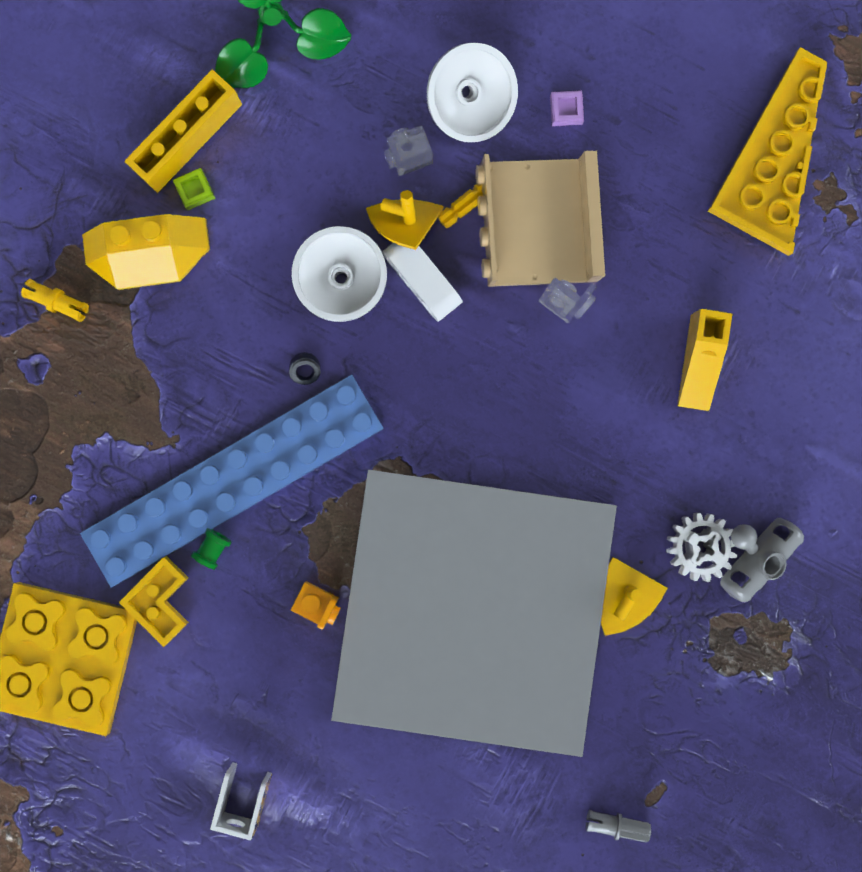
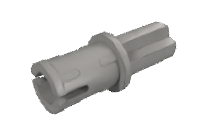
M592 810L588 811L586 820L599 822L589 821V823H586V831L588 832L592 831L614 836L615 840H619L620 837L645 843L650 840L651 824L648 822L623 818L620 813L613 816Z

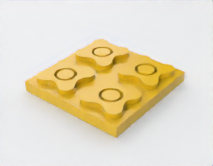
M22 582L14 583L0 636V711L107 736L111 732L137 620L123 606Z

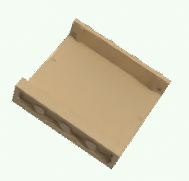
M584 151L579 159L490 162L489 154H484L480 165H476L477 185L482 184L483 196H478V215L483 216L484 227L480 228L479 237L480 246L485 247L486 259H482L481 269L482 277L487 278L488 287L598 282L605 277L597 151Z

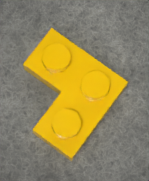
M165 556L119 603L165 647L189 623L167 601L189 577Z

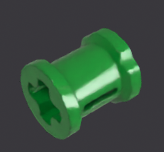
M207 528L204 541L197 551L192 552L191 557L201 565L215 570L218 566L216 563L224 548L231 545L232 541L223 534Z

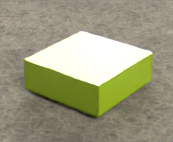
M198 168L173 180L187 211L215 199V195L202 168Z

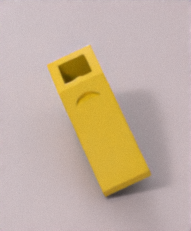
M699 309L691 314L678 407L703 411L710 410L728 347L732 313Z

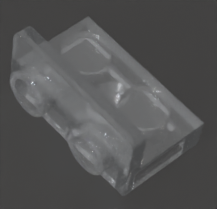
M554 278L538 302L566 323H569L574 316L580 319L595 301L596 297L592 293L597 285L592 282L584 293L579 296L576 293L577 289L571 283L563 279L559 281L557 278Z

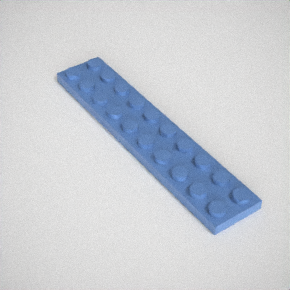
M350 375L81 532L80 535L110 587H115L158 562L163 557L170 555L204 535L207 528H216L384 428L353 375Z

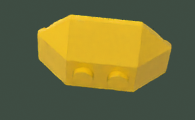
M162 214L103 222L82 234L86 265L118 290L181 282L202 256H205L210 250L206 218Z

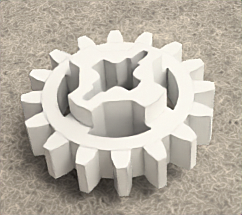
M693 513V521L689 517H682V527L678 525L672 526L676 535L667 536V540L673 542V547L666 549V552L675 554V558L670 561L671 565H681L678 573L685 576L690 572V579L697 581L700 575L703 581L710 582L711 574L718 578L723 577L720 569L723 567L731 570L732 566L727 561L729 558H737V554L731 552V547L735 545L729 539L733 529H723L726 521L718 519L714 522L713 514L707 513L704 520L701 513ZM698 526H707V529H703L701 533L696 534L691 531ZM719 540L721 541V552L719 551ZM699 541L704 542L703 546L706 548L704 553L700 552V547L697 546ZM683 542L685 543L686 553L684 555L682 551ZM704 561L713 563L708 567L696 568L697 565L700 566Z

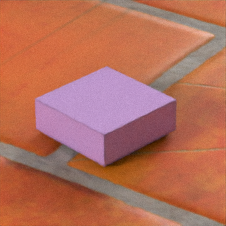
M582 90L551 92L552 126L583 125Z

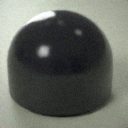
M301 352L291 359L289 374L294 382L301 385H309L319 378L321 373L320 363L313 354ZM301 365H310L314 370L310 376L303 377L298 374L296 369Z

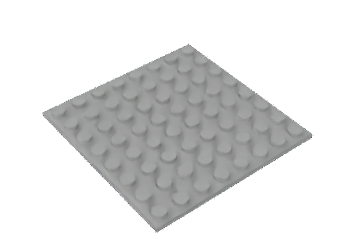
M368 470L331 721L583 757L617 505Z

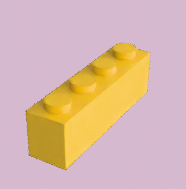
M212 69L124 162L158 193L240 108L242 102L236 91Z

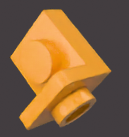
M305 581L290 611L318 624L317 627L323 630L327 623L333 625L341 608L336 606L339 597Z

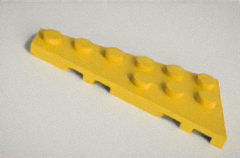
M801 47L795 52L708 209V212L788 256L794 252V235L799 224V207L801 196L805 190L812 151L811 140L817 123L816 112L818 101L822 95L827 61Z

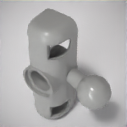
M783 518L775 519L758 538L756 530L750 525H738L731 533L732 543L737 548L745 551L732 565L731 570H728L723 575L720 581L721 586L734 599L740 602H748L768 580H775L783 575L787 566L786 561L804 541L803 532L795 524ZM782 525L788 528L789 536L783 540L774 534L773 531L776 527ZM740 571L749 577L742 587L731 580V576L735 572Z

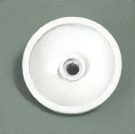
M464 43L453 47L440 57L429 76L427 104L430 114L436 125L445 134L459 141L480 142L493 137L509 122L517 104L518 84L512 65L500 51L486 44ZM468 86L470 93L464 98L462 89Z
M329 227L314 233L300 246L293 261L292 283L296 295L311 313L328 321H351L367 314L379 302L386 287L387 267L380 248L369 236L350 227ZM345 274L347 280L344 283L336 282L337 275Z

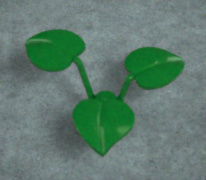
M238 0L244 6L253 9L257 8L259 18L257 19L255 43L251 47L242 38H236L226 43L218 54L215 72L233 88H250L262 82L268 70L266 57L257 52L261 44L263 26L265 24L275 26L282 19L296 33L300 34L296 41L298 51L311 59H327L338 54L351 40V33L336 13L325 8H316L309 11L302 19V27H299L291 19L288 11L283 10L282 0Z

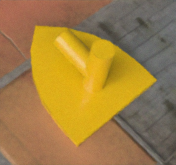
M405 190L400 193L401 199L399 200L384 198L382 203L366 208L370 223L379 234L393 243L416 250L444 209V206L413 199V193Z
M612 557L608 566L601 618L604 635L621 633L640 624L651 615L668 588Z

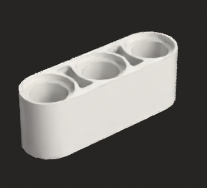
M392 243L382 251L388 263L437 322L463 303L456 290L420 246L413 250Z

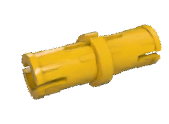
M28 279L24 283L31 290L22 287L21 296L23 298L46 306V310L52 313L58 311L76 319L78 322H82L86 316L75 309L88 313V303L65 295V292L61 289L48 288L32 279Z

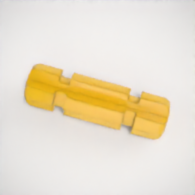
M475 184L473 190L469 189L451 203V208L446 207L440 213L438 219L444 227L450 228L457 222L458 217L461 219L478 205V196H483L482 184Z

